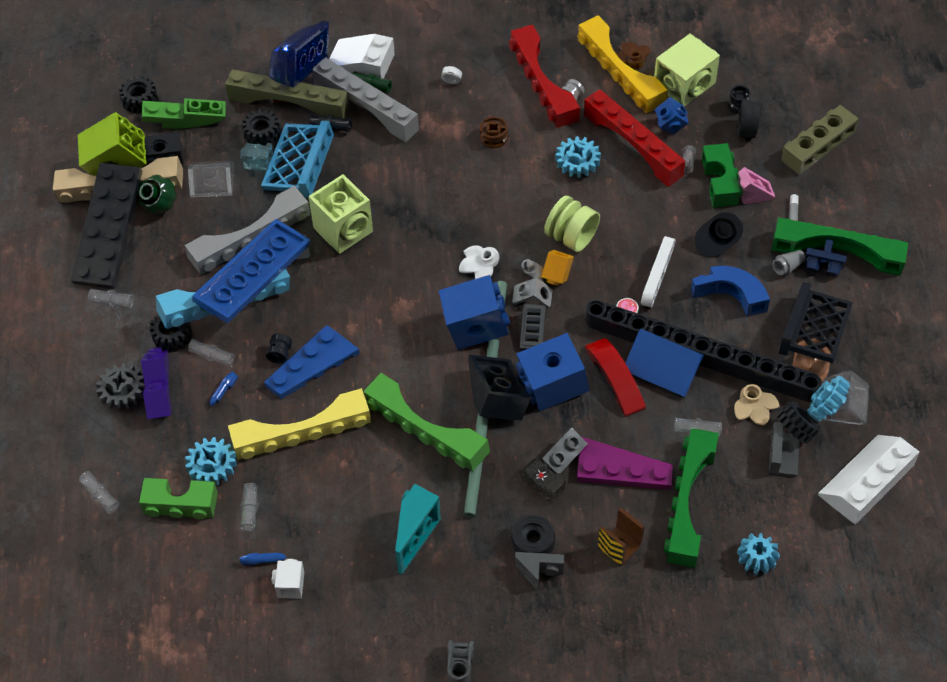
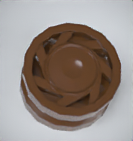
M492 116L484 119L483 123H480V140L483 145L488 148H500L507 143L508 125L504 119Z

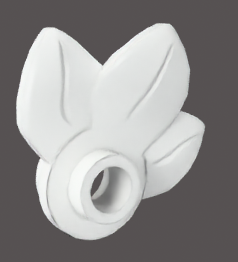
M468 247L464 250L466 258L460 263L459 272L475 273V279L487 275L491 276L493 274V267L499 261L498 251L493 247Z

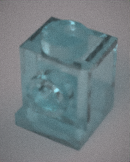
M246 143L245 148H242L240 152V159L243 160L244 169L267 172L273 156L272 144L267 143L264 146Z

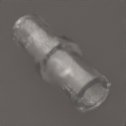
M90 289L88 301L106 304L108 307L123 306L132 308L135 297L133 294L117 293L115 290L102 291Z
M192 339L189 343L188 352L205 357V360L209 362L213 360L230 367L234 361L235 354L218 349L217 345H208L196 339Z
M675 417L674 432L690 433L691 428L719 433L718 436L720 437L722 422L704 421L697 417L695 420Z
M90 471L84 472L79 477V483L90 493L91 499L97 501L108 514L118 508L119 502L107 491V486L101 484Z
M247 483L243 486V502L240 503V511L242 512L240 528L243 531H253L256 529V513L259 511V504L257 503L258 486L254 483Z

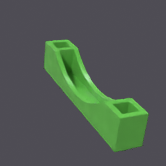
M382 373L363 391L367 405L372 411H379L388 421L398 423L405 432L413 433L424 444H430L435 447L441 455L445 457L448 455L461 468L466 467L474 471L490 453L488 439L472 429L445 428L420 418L405 403L399 384Z

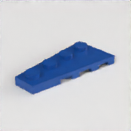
M326 325L264 382L265 387L280 399H283L305 386L306 382L312 378H319L331 367H338L350 356L355 357L360 354L359 348Z

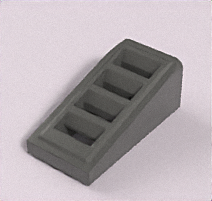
M523 305L520 350H526L543 343L544 305ZM527 322L540 323V324H527ZM526 331H535L539 333H529ZM525 339H537L538 342L525 341Z

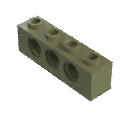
M839 105L834 110H829L825 117L821 120H816L809 129L803 130L793 141H788L783 146L781 161L797 174H802L854 134L859 118L842 105Z

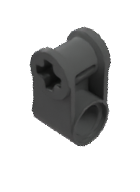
M449 639L447 655L448 682L471 681L474 641L470 640L469 643H462ZM456 672L464 673L461 677L454 676L453 674Z

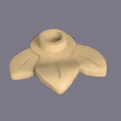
M750 384L741 390L740 399L735 403L734 412L736 418L740 421L749 417L755 424L765 426L769 421V410L777 409L780 405L774 395L764 393L757 385Z

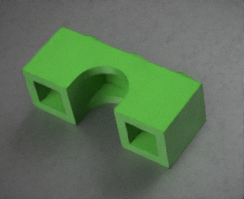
M144 478L139 504L143 514L151 517L167 515L173 518H181L183 516L196 519L213 518L218 492L215 482L191 480L187 493L176 497L171 495L168 479Z

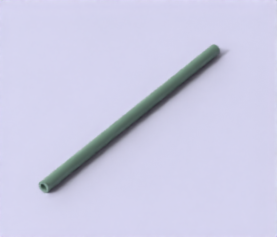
M498 281L501 295H503L505 301L507 283ZM500 337L488 341L487 357L497 358ZM478 414L475 432L486 438L489 418H484ZM483 461L474 471L470 470L464 508V516L467 518H474L476 515Z

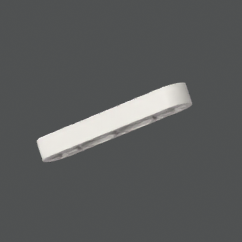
M664 237L645 286L641 305L652 308L672 256L676 239Z

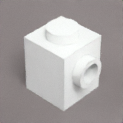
M295 559L278 561L277 570L272 571V584H275L277 598L302 599L304 581L302 561Z

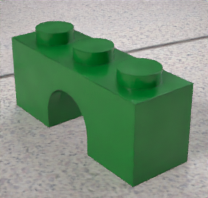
M728 143L703 146L701 161L705 175L713 174L720 176L711 178L709 194L713 208L738 205L739 197L743 195V189L737 181L738 169L737 167L734 168L733 151L730 152Z

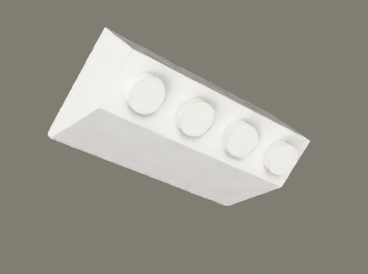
M877 435L818 493V496L856 525L915 465L919 451L901 437Z

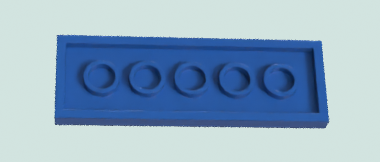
M275 219L193 294L192 301L228 324L310 246V239Z

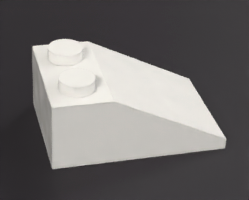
M370 34L339 39L329 60L350 73L356 71L366 75L374 74L376 77L384 79L395 55L393 38Z

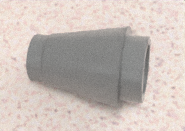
M801 250L778 255L773 261L775 272L778 275L790 274L805 261V254Z

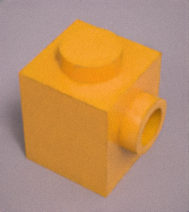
M556 250L548 252L541 277L546 278L547 282L553 285L566 282L574 256Z

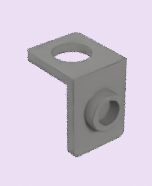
M536 277L514 286L512 303L516 305L535 298L546 308H549L553 291ZM541 288L546 293V300L541 296Z

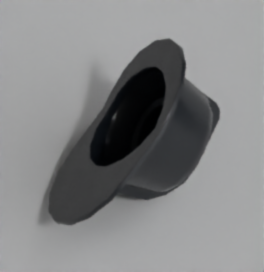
M721 212L715 215L696 232L695 246L697 250L708 257H716L723 254L742 237L743 224L740 218L729 212Z

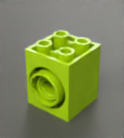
M117 112L111 114L78 134L79 167L92 176H97L100 163L132 167L146 165L144 132Z

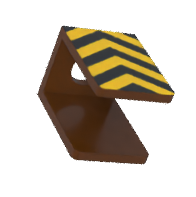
M620 508L617 513L616 528L612 532L603 526L599 529L598 548L622 566L642 546L644 526Z

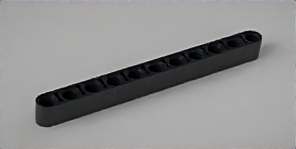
M593 300L587 305L586 324L592 329L633 343L639 330H646L702 354L703 358L700 366L806 402H812V395L821 387V378L813 372L603 301Z

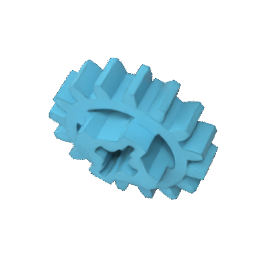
M577 136L574 141L568 138L567 143L561 142V147H557L555 162H557L558 168H562V173L568 171L570 177L573 174H577V177L580 178L582 173L589 176V171L595 172L596 167L600 165L601 152H599L598 146H594V141L588 143L587 138L584 137L583 140H579Z
M842 376L832 378L830 383L825 381L812 395L811 400L813 402L809 405L811 407L808 409V415L818 422L821 419L824 420L827 415L833 416L840 406L845 403L847 399L845 395L849 392L847 390L850 388V383Z
M215 437L211 439V442L203 438V444L201 445L195 442L196 449L189 448L190 456H185L187 463L185 466L192 480L196 478L197 481H214L216 485H219V480L227 481L226 475H233V467H237L236 454L231 444L226 445L224 439H221L218 443Z

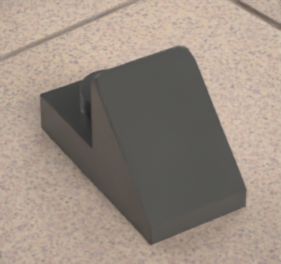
M516 552L515 567L538 590L539 573H544L548 576L563 574L564 555Z

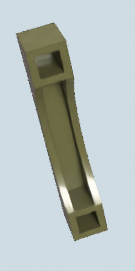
M233 69L225 83L228 100L249 104L263 99L284 100L303 106L319 116L328 117V115H334L336 118H345L349 110L348 92Z

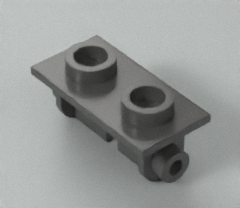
M571 427L542 458L544 461L543 469L548 473L554 471L559 475L588 443Z

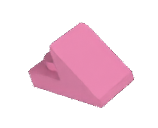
M745 167L738 172L743 189V195L741 196L743 204L770 201L776 198L768 180Z

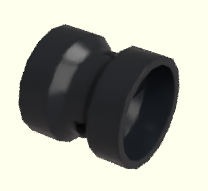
M737 85L731 89L728 108L731 112L739 114L741 101L750 100L751 92L749 88Z
M275 333L270 338V347L267 349L265 356L272 363L284 364L289 357L287 351L291 349L292 339L285 334Z

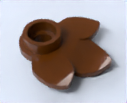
M624 42L620 46L621 51L616 53L619 59L627 63L629 67L639 69L644 66L646 56L650 54V48L647 45L638 47L633 42Z

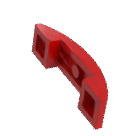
M606 338L585 345V349L595 365L598 364L614 391L615 400L624 416L628 417L645 410L646 405L639 388L615 347Z

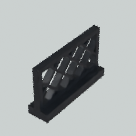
M802 282L783 334L778 354L787 356L788 352L792 351L833 364L853 302L810 290V283ZM812 299L821 301L823 304L815 305ZM839 306L846 308V310L838 312L834 307ZM828 309L831 314L824 315L821 310ZM815 313L818 318L811 319L807 314ZM836 319L840 324L833 326L830 320ZM823 323L827 328L819 329L816 324ZM810 327L813 332L806 333L802 328ZM832 333L835 338L828 340L825 334ZM819 337L822 342L815 344L811 338ZM800 341H805L808 344V346L804 347L801 345H797L796 343ZM827 347L831 354L821 352L820 349Z

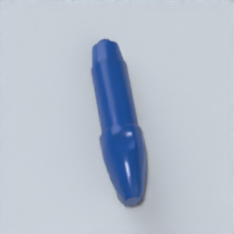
M234 372L229 373L223 378L209 401L211 406L219 402L227 389H231L236 383L239 376L235 375Z
M251 553L240 557V562L242 565L284 561L286 555L284 553Z

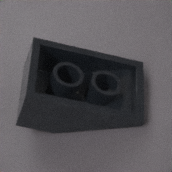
M469 354L468 362L473 403L479 416L484 418H501L508 421H522L531 398L511 359Z

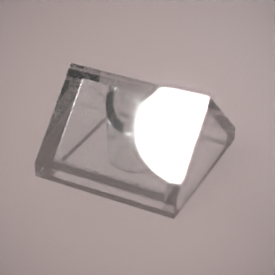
M233 160L190 163L188 165L190 197L232 195Z
M851 370L823 378V383L825 381L830 383L832 378L842 376L850 383V388L847 390L849 392L845 395L847 398L845 403L840 406L833 416L827 415L824 420L866 426L869 384Z

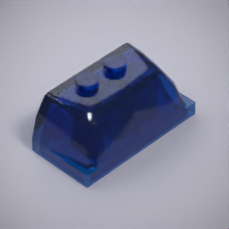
M321 21L318 24L305 26L280 42L271 52L269 77L283 85L295 87L311 74L312 69L325 57L328 59L329 22Z

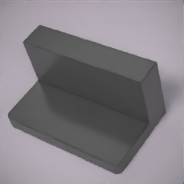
M774 422L771 434L769 474L796 477L798 474L800 441L798 438L793 437V434L783 433L784 427L782 423Z

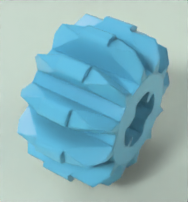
M761 532L756 538L751 533L748 539L743 538L741 546L738 548L739 564H746V571L754 569L755 575L758 574L759 570L766 574L769 568L774 569L776 567V561L779 560L778 545L771 543V536L764 539Z

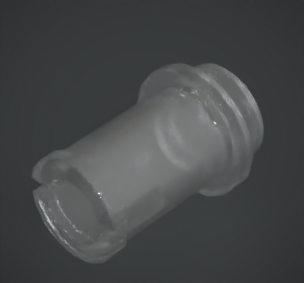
M685 146L681 151V155L686 161V173L694 171V161L698 152L693 146Z

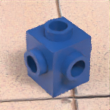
M671 97L655 108L658 125L663 131L666 130L674 135L689 124L687 110L683 104Z

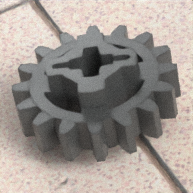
M122 363L121 367L118 368L114 364L113 370L105 369L106 375L99 374L100 381L96 382V393L101 403H106L109 409L114 405L117 410H120L121 406L129 409L130 403L137 405L136 399H143L142 392L145 389L144 378L141 370H135L134 365L126 368L125 363Z

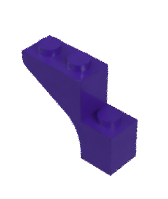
M161 348L148 349V353H145L141 360L145 384L143 396L147 419L171 416L168 350L162 351Z

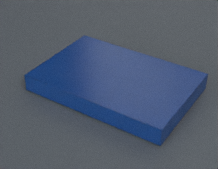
M640 329L625 364L631 374L686 397L703 355Z

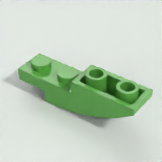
M184 98V104L154 101L142 102V122L162 123V128L165 129L200 127L225 120V101Z

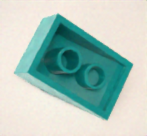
M414 484L410 491L406 490L401 498L395 549L397 569L400 574L404 573L441 520L439 496L417 484Z

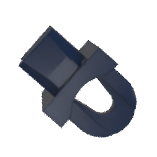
M828 239L826 240L824 251L807 248L805 256L807 261L806 271L818 273L819 265L825 264L828 265L826 275L838 277L841 268H844L847 256L830 253L833 241Z

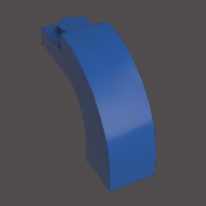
M730 266L710 267L709 275H700L692 279L690 292L693 298L714 293H725L735 297L741 303L746 317L768 311L770 298L766 289L756 277L742 269Z

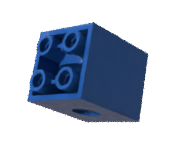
M490 275L439 290L446 325L457 350L509 335L507 326L510 325V320L507 312H505L506 304L498 283H493Z
M568 333L517 353L519 362L515 363L519 377L531 398V405L536 404L539 412L589 391L585 368Z

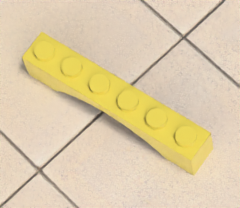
M361 388L340 394L324 411L301 422L272 425L250 419L228 425L237 460L249 459L254 455L265 452L270 453L282 447L295 446L307 440H317L328 434H338L353 427H362L371 423V419Z

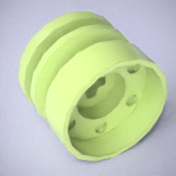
M564 196L551 210L546 220L544 232L550 238L553 237L557 242L563 240V244L571 250L580 252L593 238L600 222V214L588 206L581 208L579 201H574L570 196Z

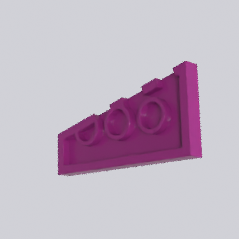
M582 437L588 444L579 453L577 481L671 490L672 464Z

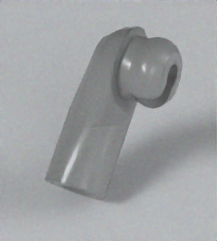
M525 259L521 264L524 272L533 279L537 277L544 282V278L541 277L543 273L542 266L530 259Z

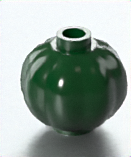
M156 174L141 182L137 196L139 204L144 210L149 211L151 214L159 215L173 207L177 193L170 179ZM157 182V183L159 184V186H156V185H153V184H150V183Z

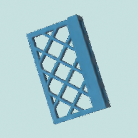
M321 121L320 125H284L261 184L263 190L286 191L295 186L304 197H309L313 194L334 136L329 121ZM289 131H298L296 135L288 137ZM311 132H317L316 135L311 137L310 139L306 137V135H308ZM301 138L305 140L303 143L297 146L293 144L295 141ZM291 145L292 149L284 154L281 152L283 148ZM310 146V151L303 155L300 153L302 149ZM297 153L299 157L289 162L287 158ZM283 160L287 163L279 169H276V164L282 162ZM301 162L305 163V165L298 170L294 168V166L298 165ZM289 169L293 171V173L284 178L281 175ZM277 176L281 179L276 183H269L270 180ZM296 177L299 179L297 185L288 184L289 181Z

